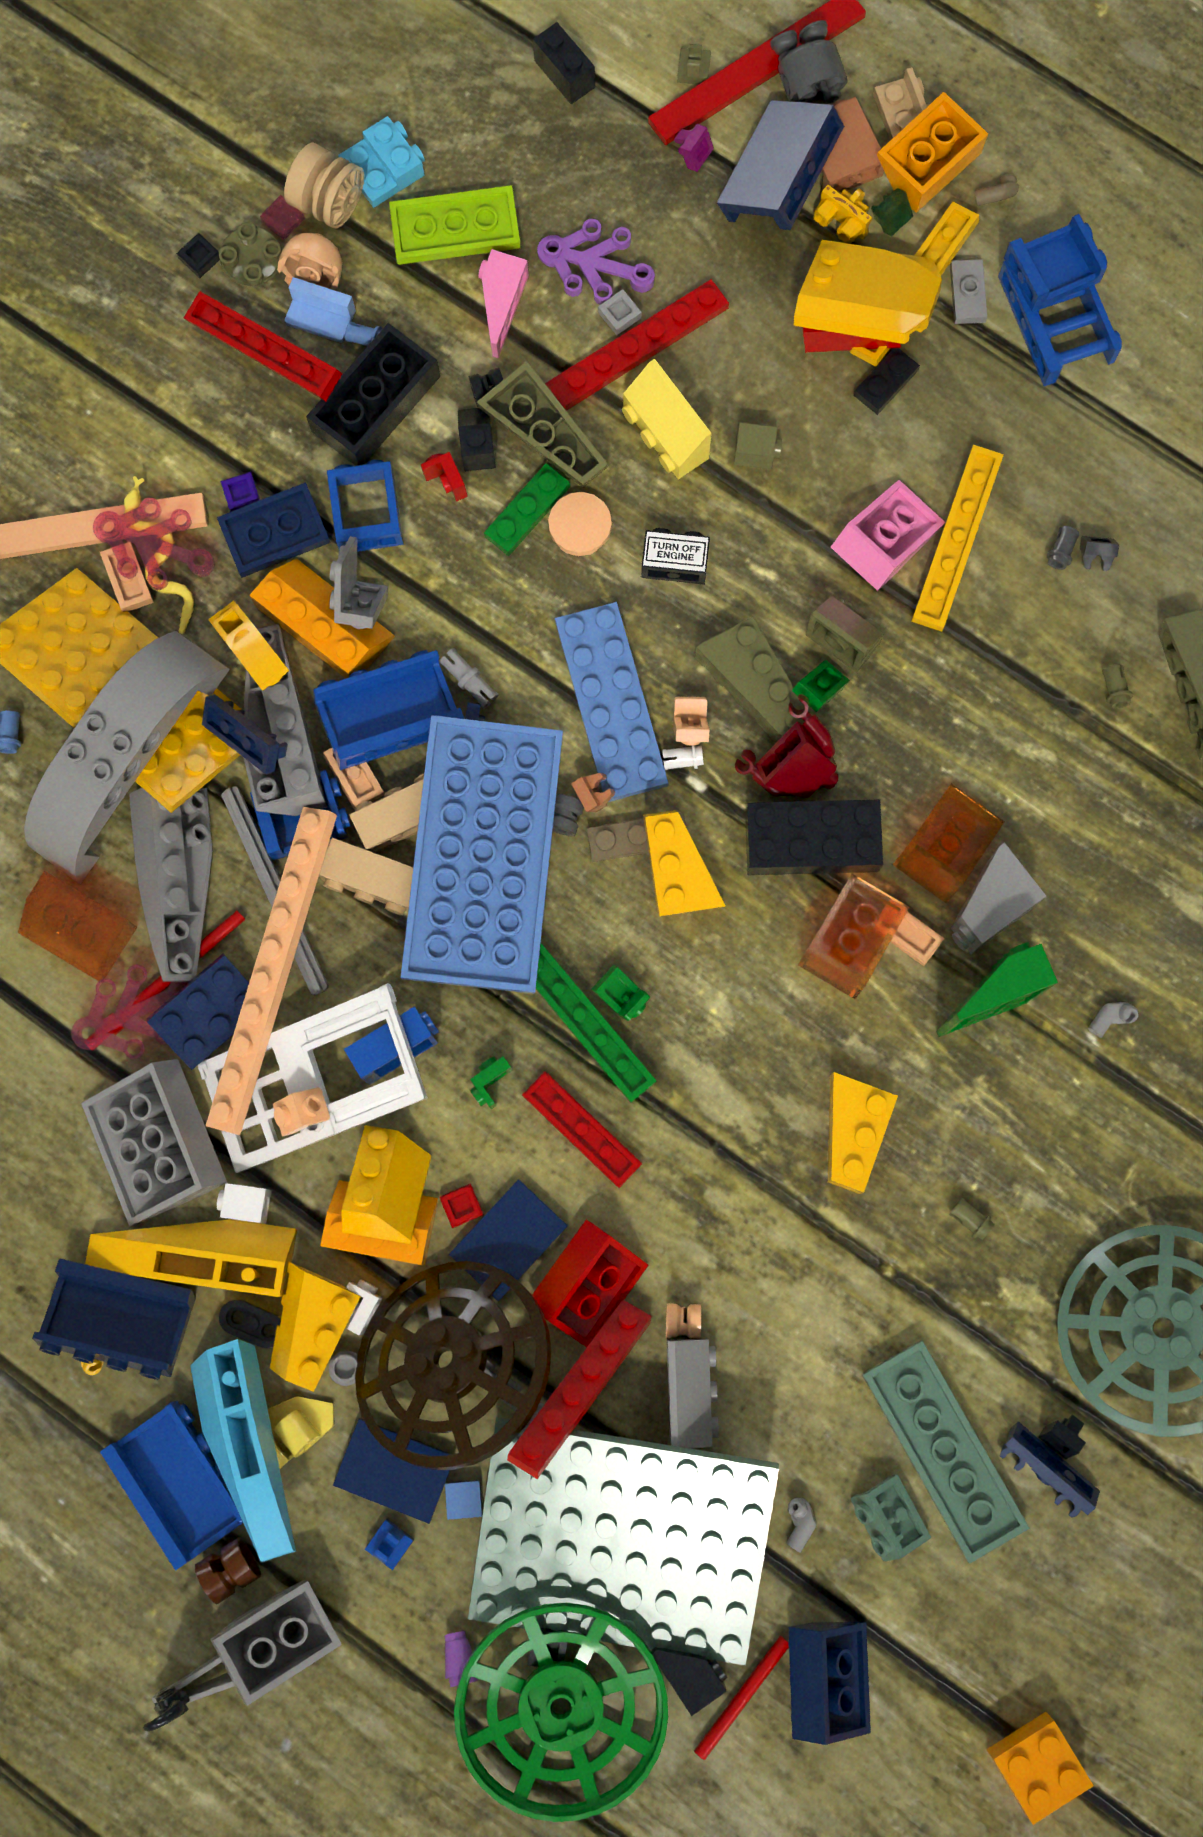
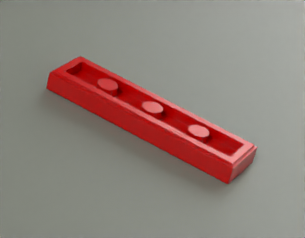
M546 1071L522 1094L539 1113L618 1188L642 1165L627 1148Z

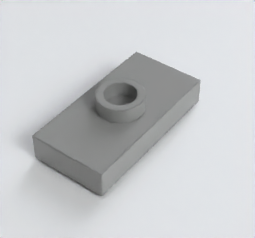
M983 259L951 261L950 275L954 324L986 323L987 307Z

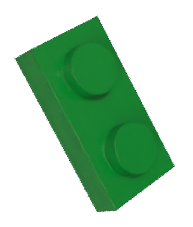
M824 660L801 679L792 692L797 696L799 694L805 695L809 700V707L818 712L841 692L850 680L831 663Z

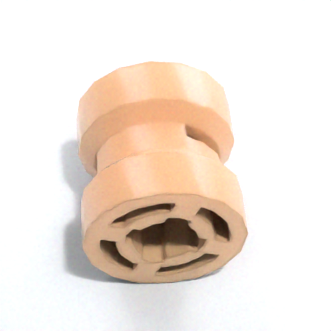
M667 1303L666 1338H677L679 1335H687L690 1339H700L701 1304H690L688 1307H680L678 1304Z

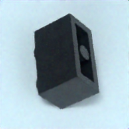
M558 22L533 38L534 61L570 104H573L595 88V66Z

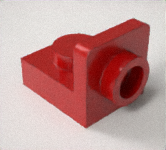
M450 452L434 454L421 464L426 481L439 477L446 494L452 491L456 502L468 497L465 484Z

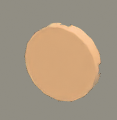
M585 492L569 493L560 498L552 507L548 519L552 540L562 551L575 556L591 555L598 551V548L602 547L603 544L605 545L609 540L612 529L611 514L604 501L593 494Z

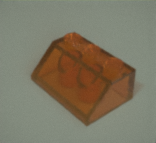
M44 871L26 898L18 933L102 983L138 927Z

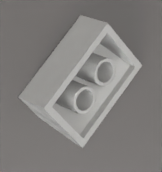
M708 1338L667 1340L669 1433L671 1446L690 1449L712 1447V1438H719L718 1416H711V1402H717V1381H710V1367H716V1347L709 1346Z

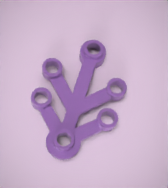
M596 219L586 220L583 223V229L564 238L550 235L543 238L538 244L537 253L540 261L549 267H555L564 283V291L568 296H578L582 292L583 285L581 277L572 274L567 262L579 265L594 292V300L599 305L612 297V288L609 284L603 283L597 271L629 279L631 287L640 293L647 292L654 286L655 273L651 266L644 263L630 266L602 258L618 249L624 250L630 246L631 233L625 227L615 229L611 238L583 252L573 248L587 240L596 241L601 236V224ZM590 227H594L597 229V231L594 233H589L587 229ZM618 236H625L627 239L621 242L616 238ZM551 247L558 248L556 252H549L547 249ZM641 272L648 274L644 278H640L637 276V274ZM575 282L578 284V287L572 289L568 287V284ZM600 291H606L608 295L606 297H600L598 296V293Z

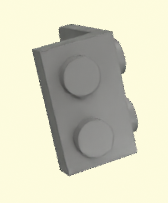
M350 536L346 545L340 547L337 561H332L330 580L334 581V590L331 592L329 605L330 609L334 610V623L351 625L357 629H373L388 598V586L357 581V537Z

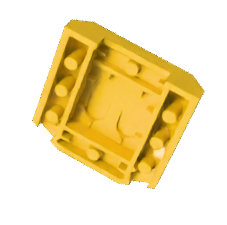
M822 240L798 295L794 313V326L905 344L909 341L911 333L914 331L921 333L928 327L941 291L942 278L932 258Z

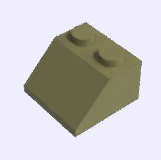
M833 596L829 597L813 611L806 631L807 637L856 673L880 645L884 635L876 622L869 618L863 619L855 613L854 607L844 599L837 600Z

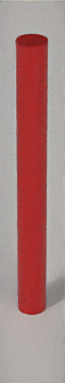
M780 1635L695 1748L694 1752L701 1759L705 1760L788 1650V1640Z

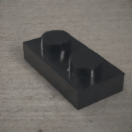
M893 348L855 389L853 396L878 415L918 372L920 365L899 348Z

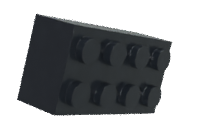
M387 323L344 372L327 401L321 399L306 416L311 432L355 466L364 465L441 377L437 359L391 324Z
M880 799L747 803L745 809L747 875L879 872L883 866Z

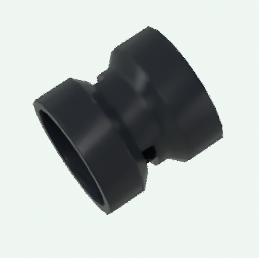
M500 368L492 369L483 376L479 374L468 376L475 402L503 381Z

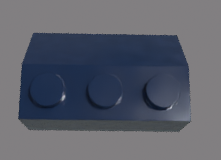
M811 1622L788 1627L792 1739L828 1745L871 1733L866 1622Z

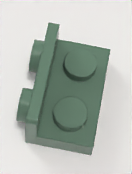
M898 1474L889 1476L868 1491L856 1494L851 1498L855 1507L856 1517L864 1524L872 1539L873 1549L881 1556L883 1561L901 1559L931 1539Z

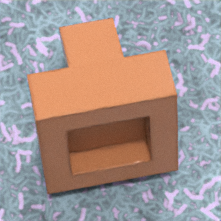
M604 773L581 777L571 783L586 812L600 811L607 806L608 801L615 795L614 789H608L603 793L599 791V783L607 778Z

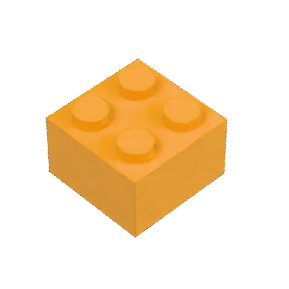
M1047 1712L1039 1715L986 1749L1032 1825L1094 1786L1056 1722Z

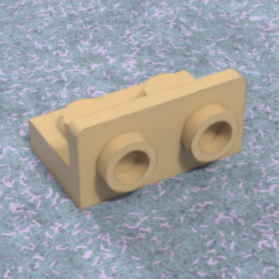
M912 67L905 70L903 79L874 87L873 95L890 140L930 105L926 104L923 97L924 87L920 77L916 78Z

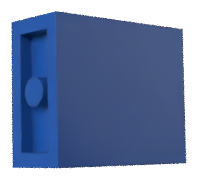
M1079 214L1072 216L1069 225L1024 244L1022 238L1009 242L1004 256V260L1031 311H1035L1100 283L1107 269V259L1101 249L1098 250L1093 241V234L1089 224L1084 223Z
M327 770L321 771L320 779L327 808L320 810L331 811L337 815L330 841L331 838L337 840L348 838L346 828L350 827L351 823L346 808H339L336 797L342 796L338 780L336 777L331 778ZM250 792V795H251V798H252V802H253V805H254V801H253V797H252V792ZM255 809L268 855L273 861L287 857L300 815L291 816L259 812Z

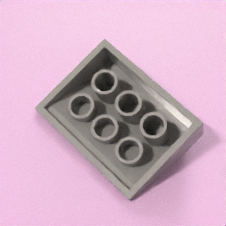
M178 1059L152 1062L81 1103L129 1227L198 1198L227 1183Z

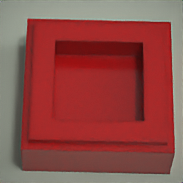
M471 1184L439 1197L452 1228H456L484 1215Z

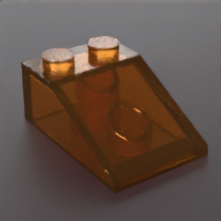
M951 783L892 865L944 903H947L965 883L1005 821Z
M852 873L798 966L856 999L868 983L910 907Z

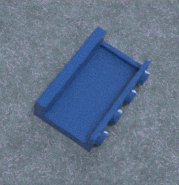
M427 650L414 653L410 659L400 662L397 660L387 661L378 669L368 672L367 670H359L349 675V678L337 682L333 679L320 683L318 688L313 690L314 703L340 771L427 743L431 715L464 719L461 709L456 708L439 664L440 656L437 650L432 652Z
M178 1401L170 1402L163 1410L119 1441L111 1443L100 1451L175 1571L243 1524L203 1433L199 1434L192 1424L195 1421L192 1412L184 1403L180 1405Z

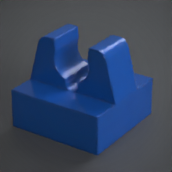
M386 1519L365 1550L393 1570L414 1541V1538Z

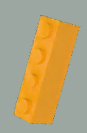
M297 558L271 570L249 595L256 608L276 624L279 623L282 629L345 679L349 678V675L356 671L367 670L394 639V634L377 621L373 629H357L351 625L334 623V610L330 609L329 605L331 592L334 590V587Z

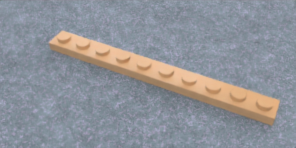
M303 807L206 1127L241 1135L337 815L331 811Z

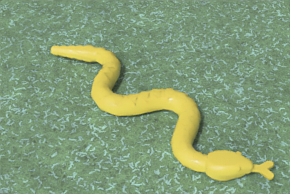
M134 476L135 486L124 499L125 522L135 532L157 535L161 538V547L150 558L145 567V580L153 590L165 594H178L183 598L184 605L180 618L179 633L184 634L194 610L193 594L184 584L164 581L158 577L157 571L172 554L175 541L172 532L163 524L139 521L135 518L134 512L139 508L141 501L139 485L145 480L144 478L138 480Z

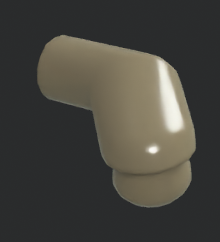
M1005 175L1000 179V184L975 190L977 205L981 206L1014 197L1019 189L1017 178L1014 175Z

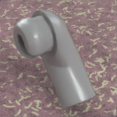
M1128 1002L1107 1003L1100 1009L1089 1025L1088 1030L1102 1038L1111 1024L1135 1022L1138 1018V1010Z

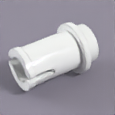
M702 745L662 750L663 758L677 757L676 760L664 761L665 770L690 766L698 769L699 765H704Z

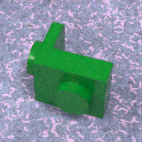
M615 965L591 989L618 1016L627 1021L639 1016L644 1011L646 1002L650 998L647 992L641 990Z
M495 1056L486 1060L478 1067L481 1072L470 1079L475 1086L470 1092L481 1107L486 1103L491 1109L497 1106L486 1089L512 1071L504 1056L498 1060Z

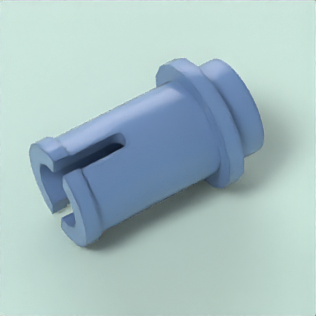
M350 321V324L348 323L346 327L345 340L368 346L380 333L382 327L376 326L371 328Z
M9 710L0 712L1 753L14 754L21 747V741L18 740L19 719L21 715L18 712Z

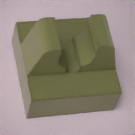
M690 44L689 48H681L677 83L699 85L708 79L711 51L702 50V45Z

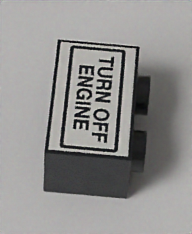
M655 528L653 531L646 530L641 578L705 585L710 537L696 531L679 534L672 533L665 528Z

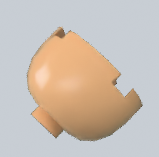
M301 233L295 235L285 244L278 261L277 270L279 274L282 270L286 275L284 281L288 285H290L292 278L295 277L336 290L340 281L343 262L338 248L325 236L318 233Z

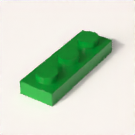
M545 463L485 530L484 537L507 556H510L556 502L568 491L570 482Z

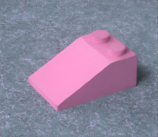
M898 480L845 526L831 548L878 591L946 522L906 485Z

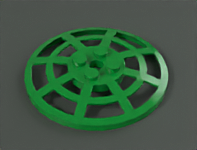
M573 1603L544 1604L525 1609L505 1619L489 1631L475 1647L463 1668L457 1685L454 1704L455 1734L460 1753L469 1772L480 1787L495 1801L515 1813L536 1820L552 1822L577 1821L599 1815L617 1806L634 1793L648 1777L659 1758L665 1741L668 1724V1697L662 1672L651 1650L642 1638L626 1623L605 1611L587 1605ZM570 1612L585 1614L595 1618L586 1635L568 1631L543 1634L536 1616L546 1613ZM520 1622L523 1623L529 1639L514 1648L503 1659L498 1668L478 1663L484 1651L498 1636L510 1627ZM608 1625L619 1630L634 1644L643 1656L648 1668L627 1673L625 1666L617 1655L606 1645L599 1642ZM568 1642L581 1646L573 1662H553L547 1644ZM533 1649L539 1668L534 1670L526 1680L508 1673L509 1669L520 1657ZM594 1651L611 1665L617 1676L597 1682L595 1677L585 1669ZM471 1677L490 1682L486 1703L489 1726L468 1735L465 1702L468 1684ZM653 1683L656 1692L657 1712L654 1731L649 1741L631 1730L635 1714L633 1687ZM500 1687L519 1693L518 1712L499 1720L497 1701ZM623 1690L624 1711L622 1722L619 1724L603 1715V1696ZM565 1698L570 1702L571 1707L566 1713L557 1714L551 1709V1704L554 1700ZM521 1727L523 1728L526 1735L534 1742L528 1759H525L513 1749L505 1738V1734ZM597 1730L614 1738L601 1754L588 1761L583 1745L594 1736ZM494 1740L503 1756L513 1766L522 1771L514 1793L504 1788L487 1772L478 1760L475 1749ZM624 1744L643 1755L638 1765L622 1782L610 1791L599 1795L593 1773L610 1763L621 1751ZM547 1750L558 1752L570 1751L575 1767L555 1769L543 1767L541 1764ZM535 1778L553 1782L579 1779L586 1801L575 1804L553 1805L538 1803L527 1798Z

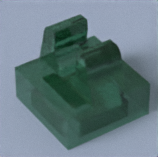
M898 188L891 194H885L883 196L884 201L881 204L871 207L874 219L881 225L883 233L893 236L913 217L906 192Z

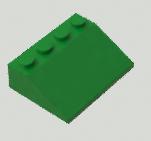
M1029 942L1011 948L1010 952L997 960V963L991 966L992 971L981 980L936 1031L938 1037L1027 1004L1056 985L1058 981L1042 944L1031 947Z

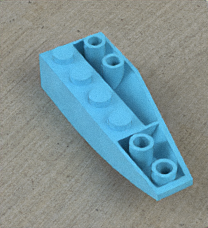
M236 1339L207 1349L190 1365L202 1433L260 1561L265 1562L296 1552L255 1345Z

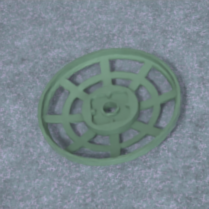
M1147 1225L1125 1230L1093 1248L1080 1261L1068 1279L1060 1300L1057 1319L1058 1342L1064 1364L1072 1381L1083 1396L1100 1413L1117 1424L1138 1433L1158 1437H1184L1203 1433V1420L1184 1425H1168V1404L1191 1401L1203 1396V1360L1199 1357L1203 1351V1310L1200 1307L1203 1304V1285L1191 1295L1181 1289L1172 1287L1173 1266L1190 1271L1203 1279V1267L1188 1259L1174 1256V1237H1184L1203 1244V1233L1171 1225ZM1147 1235H1160L1159 1255L1139 1257L1118 1268L1105 1254L1113 1246L1129 1239ZM1094 1262L1107 1278L1094 1296L1089 1315L1069 1314L1070 1302L1075 1288L1085 1271ZM1159 1265L1157 1286H1151L1139 1291L1126 1277L1129 1273L1140 1268ZM1115 1285L1129 1301L1125 1305L1121 1317L1100 1316L1104 1300ZM1165 1318L1173 1323L1174 1332L1170 1337L1159 1338L1154 1334L1153 1325L1157 1320ZM1068 1328L1089 1329V1339L1093 1353L1103 1369L1089 1384L1080 1374L1073 1359L1068 1340ZM1099 1330L1121 1332V1337L1127 1350L1112 1363L1108 1360L1102 1347ZM1138 1361L1143 1366L1154 1370V1391L1135 1385L1121 1374ZM1189 1366L1202 1381V1383L1190 1389L1169 1392L1170 1371L1180 1370ZM1114 1382L1129 1394L1145 1401L1153 1402V1424L1141 1422L1123 1415L1106 1404L1098 1395Z

